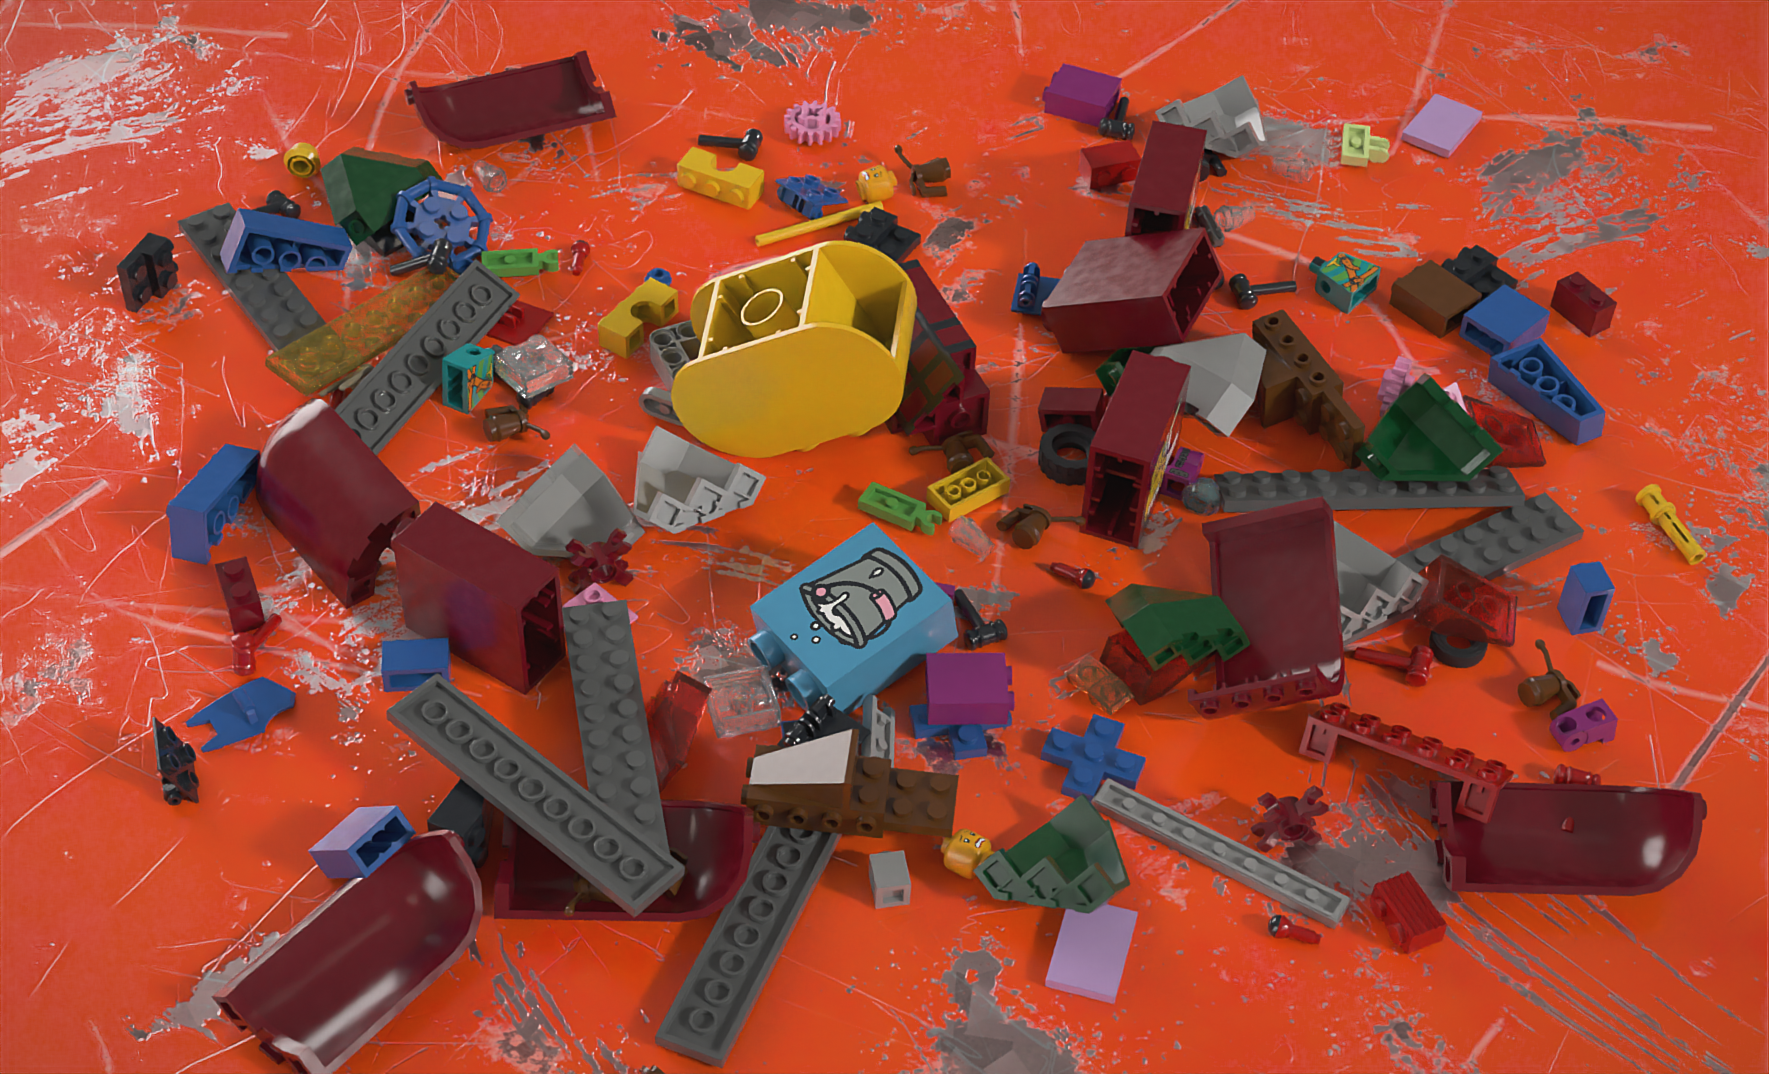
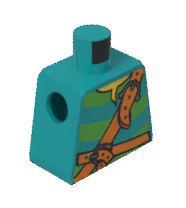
M1339 252L1328 262L1316 256L1309 265V271L1317 275L1316 293L1342 312L1349 314L1377 289L1381 267L1344 252Z
M465 344L442 359L444 406L467 415L493 385V365L498 360L494 350L490 348L484 349L473 344Z

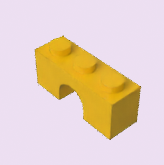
M692 147L677 164L678 186L747 210L754 205L764 192V170L739 163L731 171H718L716 154L696 147Z
M650 277L644 284L638 286L628 298L621 301L611 313L600 320L597 328L599 345L627 359L644 344L643 322L654 323L662 327L679 312L678 290Z

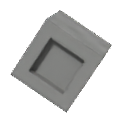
M904 850L882 851L877 854H870L868 875L875 908L909 905L911 881Z

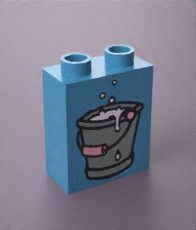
M872 522L752 604L750 610L757 633L748 638L747 641L754 656L765 669L770 671L780 664L787 671L790 677L785 680L786 686L803 710L807 711L819 696L823 697L825 694H828L836 702L833 706L848 715L863 704L868 694L877 695L925 661L926 653H936L956 639L958 632L952 599Z

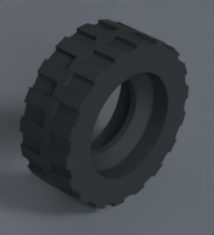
M1066 423L1062 425L1057 424L1053 428L1050 427L1045 434L1043 433L1038 456V465L1041 466L1040 470L1042 473H1045L1047 478L1053 479L1059 484L1063 483L1068 486L1083 485L1086 482L1090 445L1096 434L1093 428L1079 423ZM1063 448H1075L1085 452L1086 458L1082 460H1067L1058 456L1057 451Z

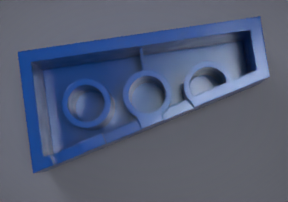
M238 208L220 251V257L226 273H237V270L250 269L251 273L263 272V269H279L280 272H291V269L306 268V271H331L344 269L353 247L345 228Z
M1541 338L1490 357L1488 382L1577 446L1602 436L1606 411Z
M225 444L198 471L197 475L183 487L180 493L170 500L167 505L166 515L169 518L172 557L207 565L211 559V553H209L211 546H219L223 539L221 531L226 523H233L237 516L239 503L244 504L256 485L260 451Z

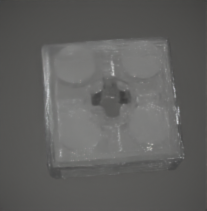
M533 335L529 337L528 341L516 346H508L504 348L503 352L493 356L495 359L494 363L496 364L494 365L496 368L495 372L524 399L531 398L574 378L572 375L574 373L572 370L573 366L571 365L573 362L543 335Z
M765 665L703 677V693L717 738L734 737L740 734L765 731L781 726V710Z

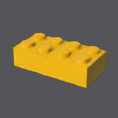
M986 457L928 486L926 500L948 522H951L1008 493L1010 478L992 460Z

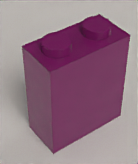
M1063 63L1059 71L1054 72L1050 86H1046L1043 91L1044 112L1099 127L1101 119L1103 117L1108 119L1119 101L1122 78Z
M926 653L925 684L928 725L1007 724L1008 711H1014L1015 697L1014 691H1008V685H1012V666H1006L1005 653Z

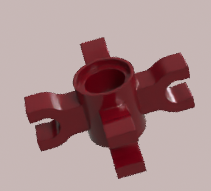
M616 528L610 534L606 543L598 541L585 546L582 542L573 538L565 546L568 552L574 554L570 559L571 563L582 566L568 576L570 582L577 584L573 588L574 594L578 595L594 582L604 584L614 579L619 584L627 586L634 579L633 574L625 571L629 567L628 562L618 559L632 549L630 543L623 541L627 537L625 531Z
M1313 785L1304 793L1300 800L1294 796L1277 799L1269 792L1257 798L1258 803L1267 810L1263 813V817L1267 822H1260L1251 827L1252 833L1256 836L1262 837L1265 834L1264 838L1256 843L1257 848L1266 853L1276 845L1280 838L1285 842H1295L1303 839L1310 846L1322 840L1321 835L1312 828L1316 825L1315 819L1312 817L1321 816L1330 810L1328 805L1322 801H1318L1315 804L1316 800L1324 795L1322 789Z

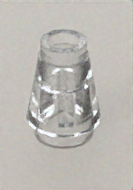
M1307 157L1275 158L1272 166L1274 174L1301 184L1304 181L1310 182L1314 170V162L1308 160Z
M479 160L474 164L473 172L486 191L497 193L506 187L507 176L502 168L484 160Z
M1223 205L1215 211L1214 218L1221 231L1230 232L1249 222H1253L1255 211L1251 206Z
M960 516L948 531V535L952 537V542L982 558L987 557L995 546L971 517Z

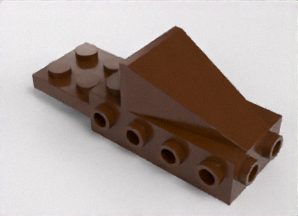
M1284 309L1253 320L1252 339L1267 350L1256 391L1261 426L1265 429L1294 417L1296 423L1302 426L1309 435L1319 432L1322 439L1328 441L1334 448L1337 458L1344 461L1350 469L1361 466V460L1356 455V452L1363 444L1365 425L1343 399L1344 382Z
M850 729L788 748L777 745L756 744L754 758L748 757L746 778H750V782L742 786L741 805H746V807H749L754 812L753 822H760V825L883 838L884 830L952 838L959 775L891 768L892 759L877 756H858V729Z

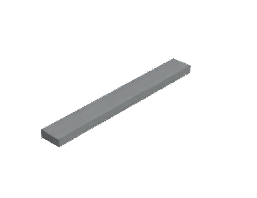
M1107 778L1091 801L1097 811L1333 929L1337 927L1350 905V897Z

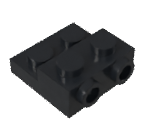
M873 207L870 212L863 211L861 213L858 224L855 227L850 225L846 229L844 241L861 243L872 248L877 245L882 253L890 257L897 264H900L921 243V234L897 225L898 216Z
M148 232L116 266L128 311L137 313L145 303L149 302L152 296L163 299L178 282L176 273L179 267L173 261L171 251L174 249V245L168 238Z
M1475 245L1471 249L1468 247L1462 248L1456 259L1451 260L1448 258L1441 265L1451 274L1482 294L1480 302L1504 284L1515 290L1518 283L1517 279L1496 267L1498 257L1479 245Z

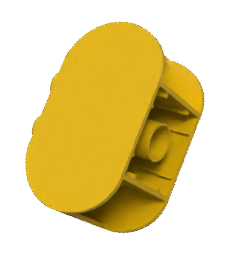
M827 241L716 277L704 283L695 293L690 309L691 324L695 335L701 343L697 359L688 362L677 372L671 389V401L678 419L693 436L706 445L731 455L752 458L773 457L794 450L806 452L815 448L821 442L845 435L858 437L868 432L871 428L882 424L896 412L903 397L917 307V296L910 278L895 261L872 247L852 241Z

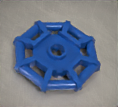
M428 176L427 180L405 191L401 190L396 195L397 205L394 220L390 225L391 233L396 234L408 250L412 259L430 254L431 252H427V249L431 250L434 241L439 238L449 240L453 246L448 259V266L446 267L449 271L453 269L452 265L456 260L461 258L472 260L482 256L481 251H488L486 245L493 217L491 213H487L471 191L472 187L439 180L435 176ZM438 191L456 195L457 198L456 200L440 197ZM428 192L429 197H427L424 200V202L419 204L417 201L414 200L415 198ZM464 200L476 216L470 217L468 215L467 208L462 205ZM407 209L414 213L413 222L405 221ZM443 220L448 226H445L444 229H439V224L434 223V221ZM470 227H478L476 240L469 237ZM409 233L419 236L421 239L420 246L416 244ZM458 246H465L467 250L458 255H455L453 252L454 248Z

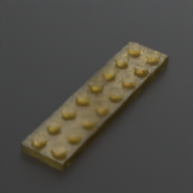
M426 267L265 358V367L307 397L395 346L460 275L449 267H446V271L443 274L434 275Z

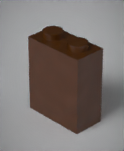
M1429 260L1425 264L1415 267L1412 272L1404 277L1395 280L1391 287L1392 294L1389 304L1441 339L1461 326L1464 314L1480 303L1482 294L1434 261Z

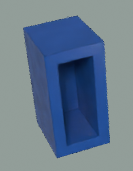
M1600 561L1570 566L1557 609L1571 635L1601 631L1616 588Z
M448 638L382 641L381 674L385 692L414 691L437 673L451 683V654Z

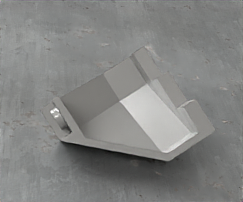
M1244 75L1182 104L1181 99H1177L1155 111L1160 122L1207 130L1205 148L1234 158H1245L1268 146L1258 99L1254 97Z
M1232 333L1155 347L1150 355L1166 356L1175 362L1191 366L1183 417L1196 419L1216 436L1229 437L1254 402L1267 350L1246 333Z
M655 426L643 452L638 451L633 514L657 527L676 534L692 525L705 523L724 516L725 513L753 505L766 476L737 462L734 464L685 441L659 426Z
M575 443L496 521L524 550L538 556L573 557L574 554L568 552L565 548L573 538L582 542L585 546L598 541L606 543L610 534L616 528L626 532L627 537L623 541L630 543L631 546L645 533L607 475Z
M1334 521L1343 641L1352 637L1353 631L1362 627L1368 630L1386 621L1387 615L1397 610L1403 613L1411 609L1430 581Z

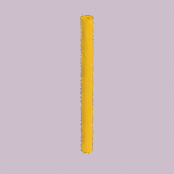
M881 201L761 234L755 236L757 246L760 247L859 218L863 211L870 212L873 207L883 210V204Z

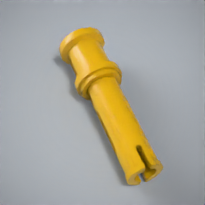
M1651 484L1643 488L1637 494L1635 501L1639 506H1644L1648 511L1651 522L1663 528L1690 565L1701 562L1705 558L1706 552L1675 515L1676 508L1673 503L1665 500L1661 494V488L1657 484Z

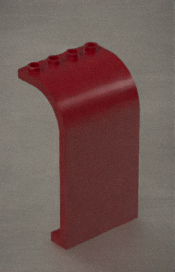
M1323 496L1202 523V534L1209 542L1212 595L1221 598L1244 630L1251 645L1225 662L1215 650L1216 684H1213V691L1198 693L1194 688L1188 689V702L1204 719L1214 720L1338 696L1343 689L1345 678L1344 647L1333 510Z

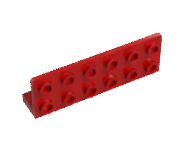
M1332 702L1308 717L1298 753L1330 764L1333 762L1338 742L1342 735L1464 781L1455 812L1486 824L1491 820L1500 789L1514 775V771L1506 769L1507 765L1493 759L1484 761L1474 757L1475 754L1470 750L1446 747L1443 745V741L1435 737L1424 736L1422 738L1411 734L1412 730L1405 726H1389L1381 723V719L1375 715L1366 713L1359 715L1351 712L1350 707L1342 703Z

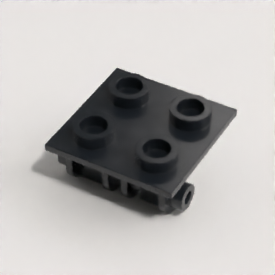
M825 694L823 697L819 696L778 742L777 746L788 748L850 729L859 730V746L871 731L834 707L835 700L830 695Z
M153 717L152 725L157 769L162 776L164 800L172 806L179 805L187 797L193 802L198 803L197 788L200 784L195 773L194 761H196V754L192 746L182 742L171 727L163 725L156 717Z

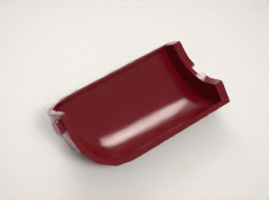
M586 50L576 52L573 56L438 86L418 87L416 81H410L406 85L407 89H404L407 105L413 104L421 124L438 141L458 149H483L617 117L610 91H605L601 86L596 87L593 82H596V76Z
M312 398L289 413L273 430L262 449L258 463L255 491L256 499L265 516L346 609L372 597L375 594L376 575L382 565L379 558L386 548L391 549V538L397 526L406 518L416 519L421 515L419 501L337 412L322 399Z
M1430 780L1431 823H1438L1439 840H1434L1433 842L1437 864H1444V871H1442L1441 877L1445 886L1453 892L1636 896L1659 892L1682 877L1697 855L1702 832V821L1707 816L1706 801L1702 798L1701 793L1694 791L1623 785L1508 782L1500 789L1491 820L1486 824L1455 812L1464 781ZM1568 817H1572L1574 820L1573 833L1561 830L1563 822Z
M660 799L668 846L675 847L688 857L687 864L685 865L688 873L675 897L670 898L663 893L635 918L615 903L591 900V903H583L580 900L574 906V914L569 917L564 914V908L579 894L574 891L573 885L574 874L577 871L504 814L502 848H508V857L499 863L498 875L495 881L494 919L682 922L708 917L730 903L746 881L753 843H760V822H753L754 812L749 807L737 804L701 800Z
M447 829L427 832L409 839L367 878H350L211 996L212 999L241 1032L248 1028L262 1042L258 1046L259 1050L277 1065L286 1061L293 1068L291 1070L293 1074H332L459 960L476 937L483 913L482 885L471 858L464 850L465 844L457 833Z

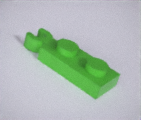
M538 248L481 251L482 264L499 278L539 275L540 269L549 272L559 271L558 250L551 249L543 253H538Z
M873 481L858 499L857 509L910 531L916 525L920 527L923 533L933 535L935 532V524L933 523L937 525L942 524V514L936 510L926 511V503Z

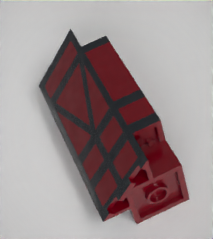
M876 245V246L874 247V249L880 251L879 248H878L877 245ZM914 259L898 264L908 275L914 286L917 296V307L903 397L896 412L884 422L891 434L904 431L907 436L922 432L930 445H942L947 438L969 430H973V435L987 434L990 390L975 369L977 346L919 261Z

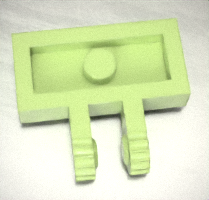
M1344 123L1340 164L1367 167L1368 159L1373 163L1386 162L1389 158L1388 148L1390 144L1386 138L1370 136V126Z

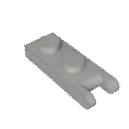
M868 694L863 701L862 725L869 729L871 733L862 742L861 756H877L892 759L891 768H894L895 710L888 706L883 711L877 709V698L872 694Z

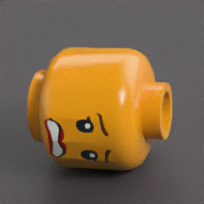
M882 165L861 171L858 177L859 180L855 181L861 200H867L868 203L891 198L894 194L893 187L897 186L893 171L887 172L886 168Z
M967 828L959 829L952 835V838L946 837L941 846L946 868L967 879L976 878L977 875L973 870L994 854L988 838Z

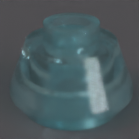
M1197 478L1182 490L1181 497L1185 507L1195 515L1211 516L1216 514L1221 507V489L1211 478Z

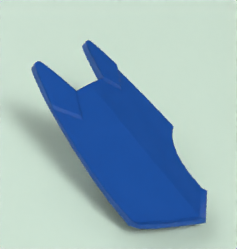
M260 677L234 689L192 716L186 722V726L194 727L211 723L217 735L204 744L201 750L202 752L223 748V746L264 733L268 722L273 717L294 707L296 693L268 678Z

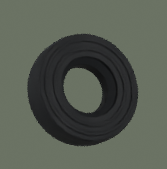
M1448 616L1440 619L1432 628L1429 646L1434 656L1440 662L1455 668H1468L1478 664L1485 656L1488 647V637L1485 630L1472 619L1462 616ZM1450 635L1462 636L1470 642L1471 646L1465 649L1456 648L1450 645L1446 638Z

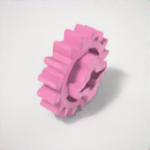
M814 100L812 104L803 101L801 106L795 103L793 109L788 108L787 115H784L785 133H790V139L798 138V143L808 141V145H812L813 142L822 145L823 140L831 142L832 136L838 137V131H841L840 112H835L834 106L827 108L826 102L818 105L817 100Z
M1398 356L1393 369L1385 370L1376 399L1382 401L1380 417H1382L1389 405L1415 382V377L1409 374L1413 362L1411 359Z

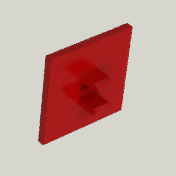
M517 300L486 336L526 349L554 316V313Z

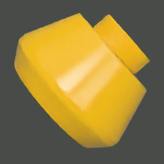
M297 143L284 155L285 167L297 177L307 178L314 176L321 168L318 151L311 144Z

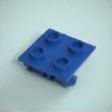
M807 174L805 177L789 176L788 178L776 179L775 181L781 185L777 190L779 200L811 220L822 217L823 211L821 209L823 205L848 203L847 199L839 195L840 192L837 189L826 187L820 183L819 178Z
M1034 262L1027 264L1024 267L1023 274L1018 273L1011 312L1041 316V307L1044 300L1050 296L1060 279L1040 276L1041 270L1038 264Z

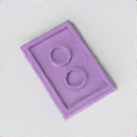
M1435 94L1403 130L1401 140L1449 158L1480 121L1482 111Z
M1108 904L1090 914L1066 909L1046 976L1045 986L1114 1004L1138 912Z

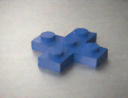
M927 704L909 706V718L915 739L948 735L954 760L987 756V744L983 730L1008 727L1012 724L1011 712L1008 711L1007 724L928 725Z
M1093 714L1084 737L1052 727L1042 748L1040 759L1069 769L1062 785L1061 794L1075 799L1085 794L1091 802L1099 791L1102 781H1106L1107 778L1135 790L1145 767L1146 757L1117 748L1124 732V723Z

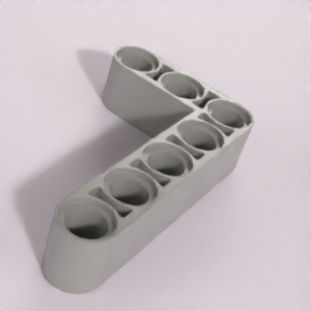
M691 320L657 329L649 337L651 363L668 392H671L677 372L691 360L697 359L701 343L694 333Z

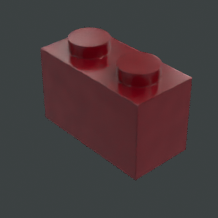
M1577 271L1557 281L1550 306L1590 338L1610 327L1617 302Z
M1045 387L1038 407L1042 432H1047L1050 427L1053 428L1057 424L1062 425L1066 423L1083 424V426H1089L1093 428V431L1097 432L1106 411L1103 388Z
M247 557L215 564L220 590L234 635L239 632L258 629L265 622Z

